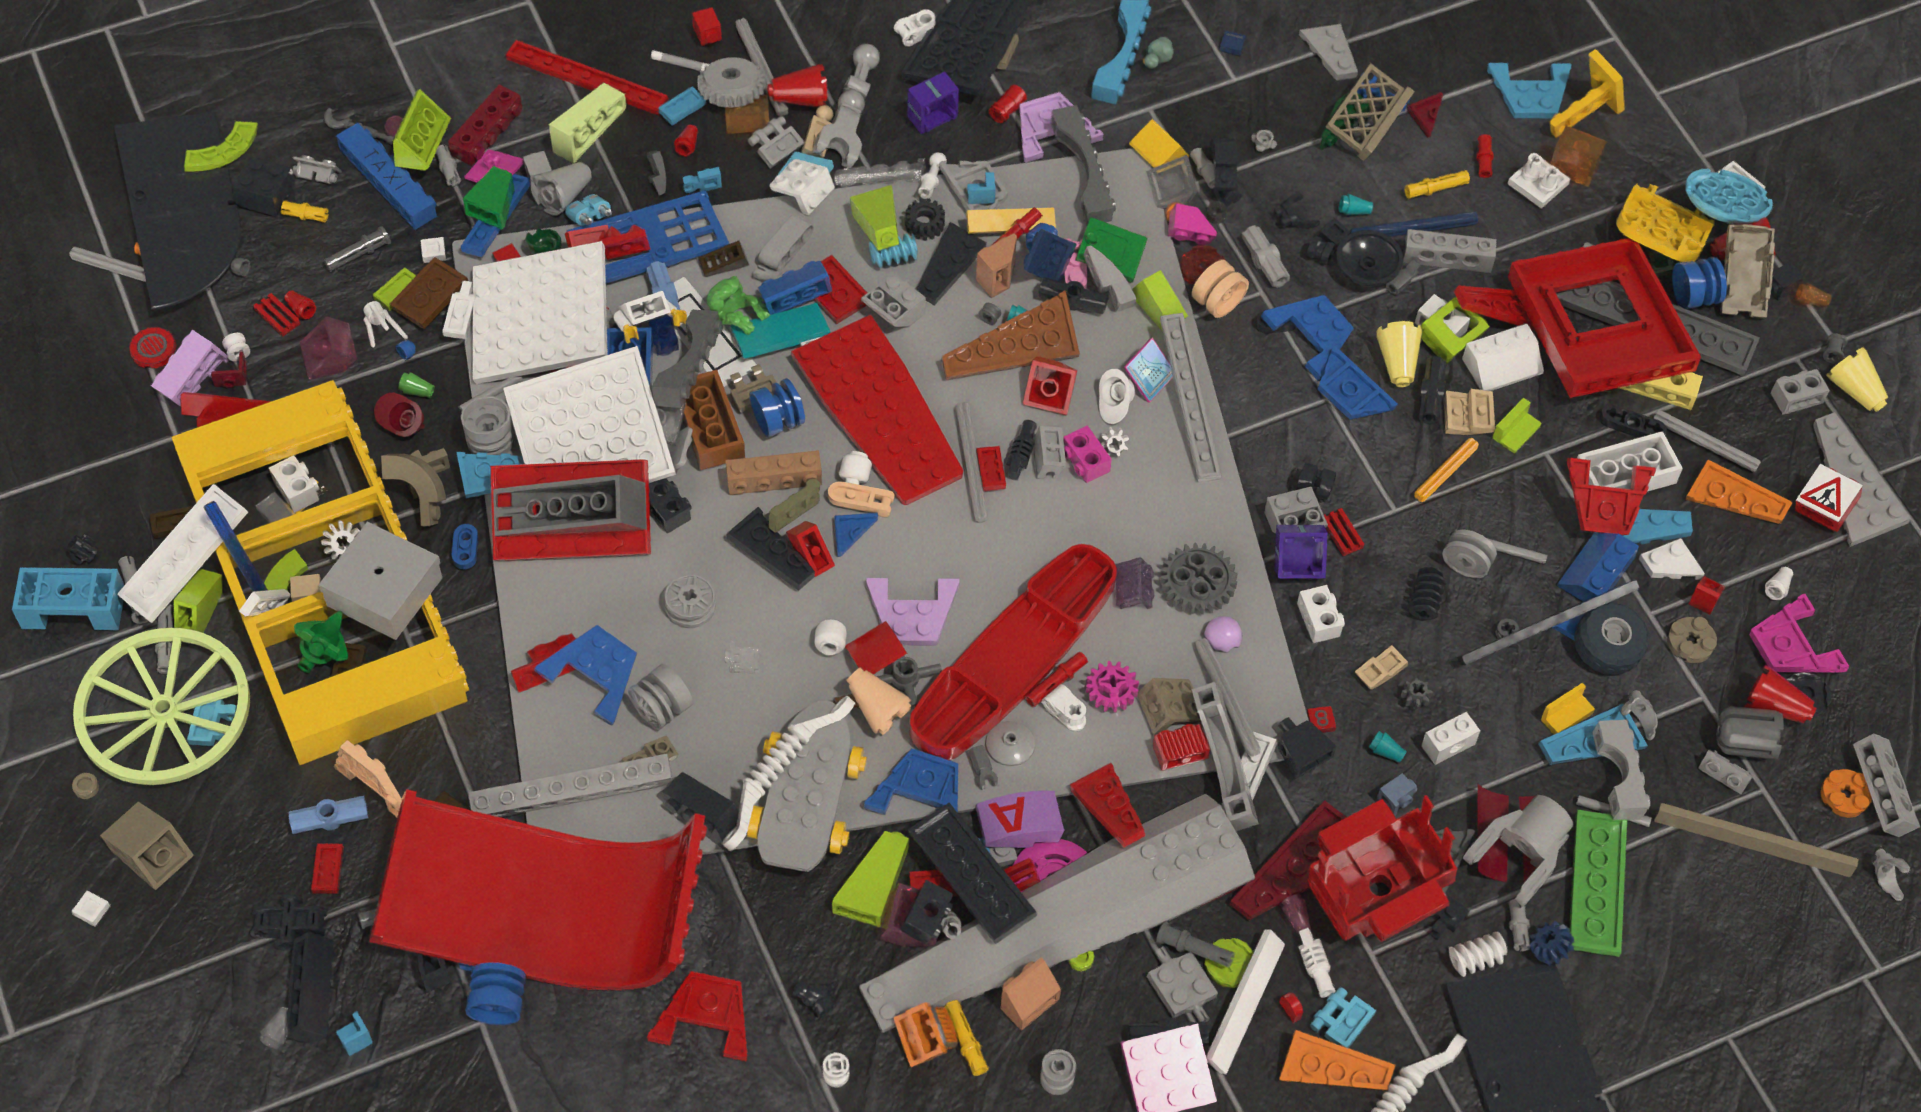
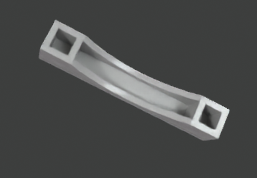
M1215 682L1194 688L1192 693L1215 762L1226 815L1235 831L1257 825L1259 822L1222 692Z

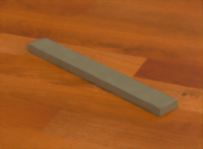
M1661 803L1655 814L1654 822L1843 876L1851 877L1858 865V859L1668 804Z

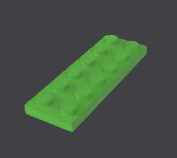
M1577 810L1569 928L1575 941L1572 944L1574 950L1617 957L1621 954L1627 819L1613 820L1610 814Z

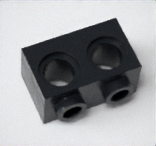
M667 478L649 483L650 512L667 534L691 520V504L686 497L682 498L680 496L679 490L673 481L669 482Z

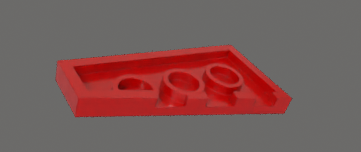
M1458 286L1453 291L1459 305L1464 310L1518 326L1528 324L1530 329L1535 330L1515 290Z
M1112 763L1070 784L1071 792L1123 847L1145 836L1144 828L1130 804L1129 797L1124 791Z

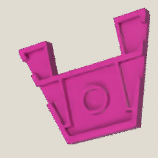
M1806 594L1800 595L1795 602L1787 604L1776 615H1771L1752 628L1749 635L1766 664L1776 672H1847L1849 665L1839 649L1816 655L1795 620L1813 616L1815 612Z

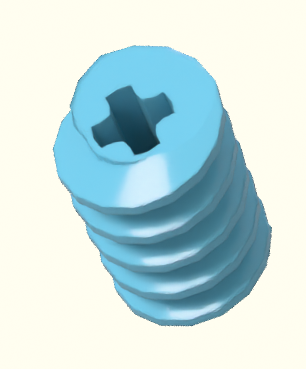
M913 233L911 238L908 234H904L902 240L898 236L899 245L879 251L872 242H869L873 265L877 263L879 268H882L883 261H886L887 265L891 266L892 259L897 264H900V257H903L905 262H908L909 255L912 256L914 261L917 260V245Z

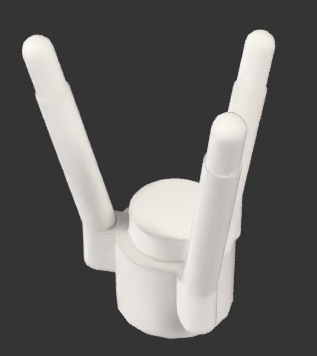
M372 301L365 305L364 313L366 317L363 320L367 326L372 348L375 347L371 324H381L385 330H388L389 327L385 319L404 339H408L405 332L390 317L387 310H383L379 302Z

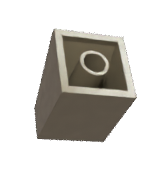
M137 802L100 835L109 849L155 890L194 856L172 824L140 802Z

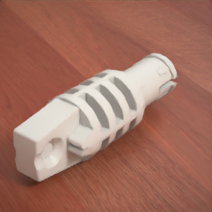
M1309 928L1300 930L1299 933L1303 945L1298 947L1308 975L1314 978L1320 997H1328L1331 993H1335V989L1329 976L1330 965L1319 938L1313 939Z

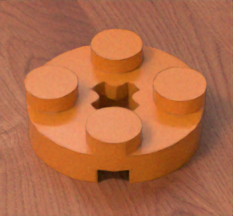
M1848 769L1833 770L1821 786V798L1824 804H1828L1833 809V813L1842 817L1852 818L1860 815L1861 812L1868 808L1872 801L1863 773H1857ZM1847 789L1852 794L1848 798L1846 797L1845 793H1841V791Z

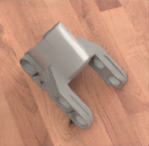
M1536 795L1523 811L1517 810L1494 819L1468 849L1463 859L1470 865L1478 862L1500 836V840L1509 847L1512 845L1517 847L1532 859L1530 863L1537 868L1521 886V891L1515 899L1521 906H1524L1551 876L1556 865L1558 850L1568 839L1569 835L1567 833L1573 827V821L1565 809L1549 797Z

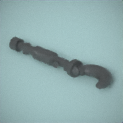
M328 108L325 112L324 120L330 128L340 129L344 127L348 129L355 125L350 118L341 121L334 120L331 108ZM359 123L364 129L367 128L371 132L373 138L377 137L393 145L394 136H387L384 133H379L378 130Z

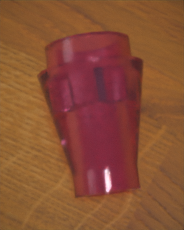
M1300 894L1284 899L1281 909L1294 926L1297 934H1300L1299 931L1306 928L1310 930L1311 926L1309 924L1305 899H1302Z

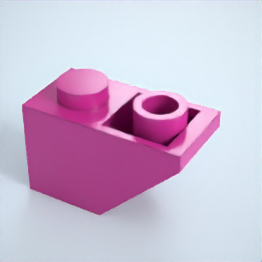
M1176 203L1170 211L1168 236L1180 241H1195L1199 245H1210L1216 237V230L1197 207Z

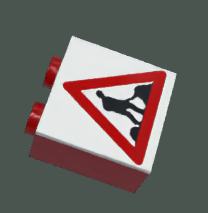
M1820 464L1796 499L1795 511L1838 532L1860 499L1863 485L1852 478L1841 475L1832 468Z

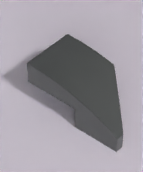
M653 150L646 153L654 175L648 177V181L650 183L653 182L656 193L662 195L666 190L665 167L660 151Z

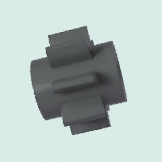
M1418 678L1412 683L1406 681L1405 690H1402L1401 697L1406 698L1405 706L1413 707L1415 710H1418V707L1422 705L1428 706L1429 698H1431L1433 691L1427 688L1428 682L1424 683L1418 680Z

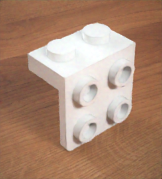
M799 159L790 162L770 184L771 190L794 196L802 214L809 215L835 188L827 167Z

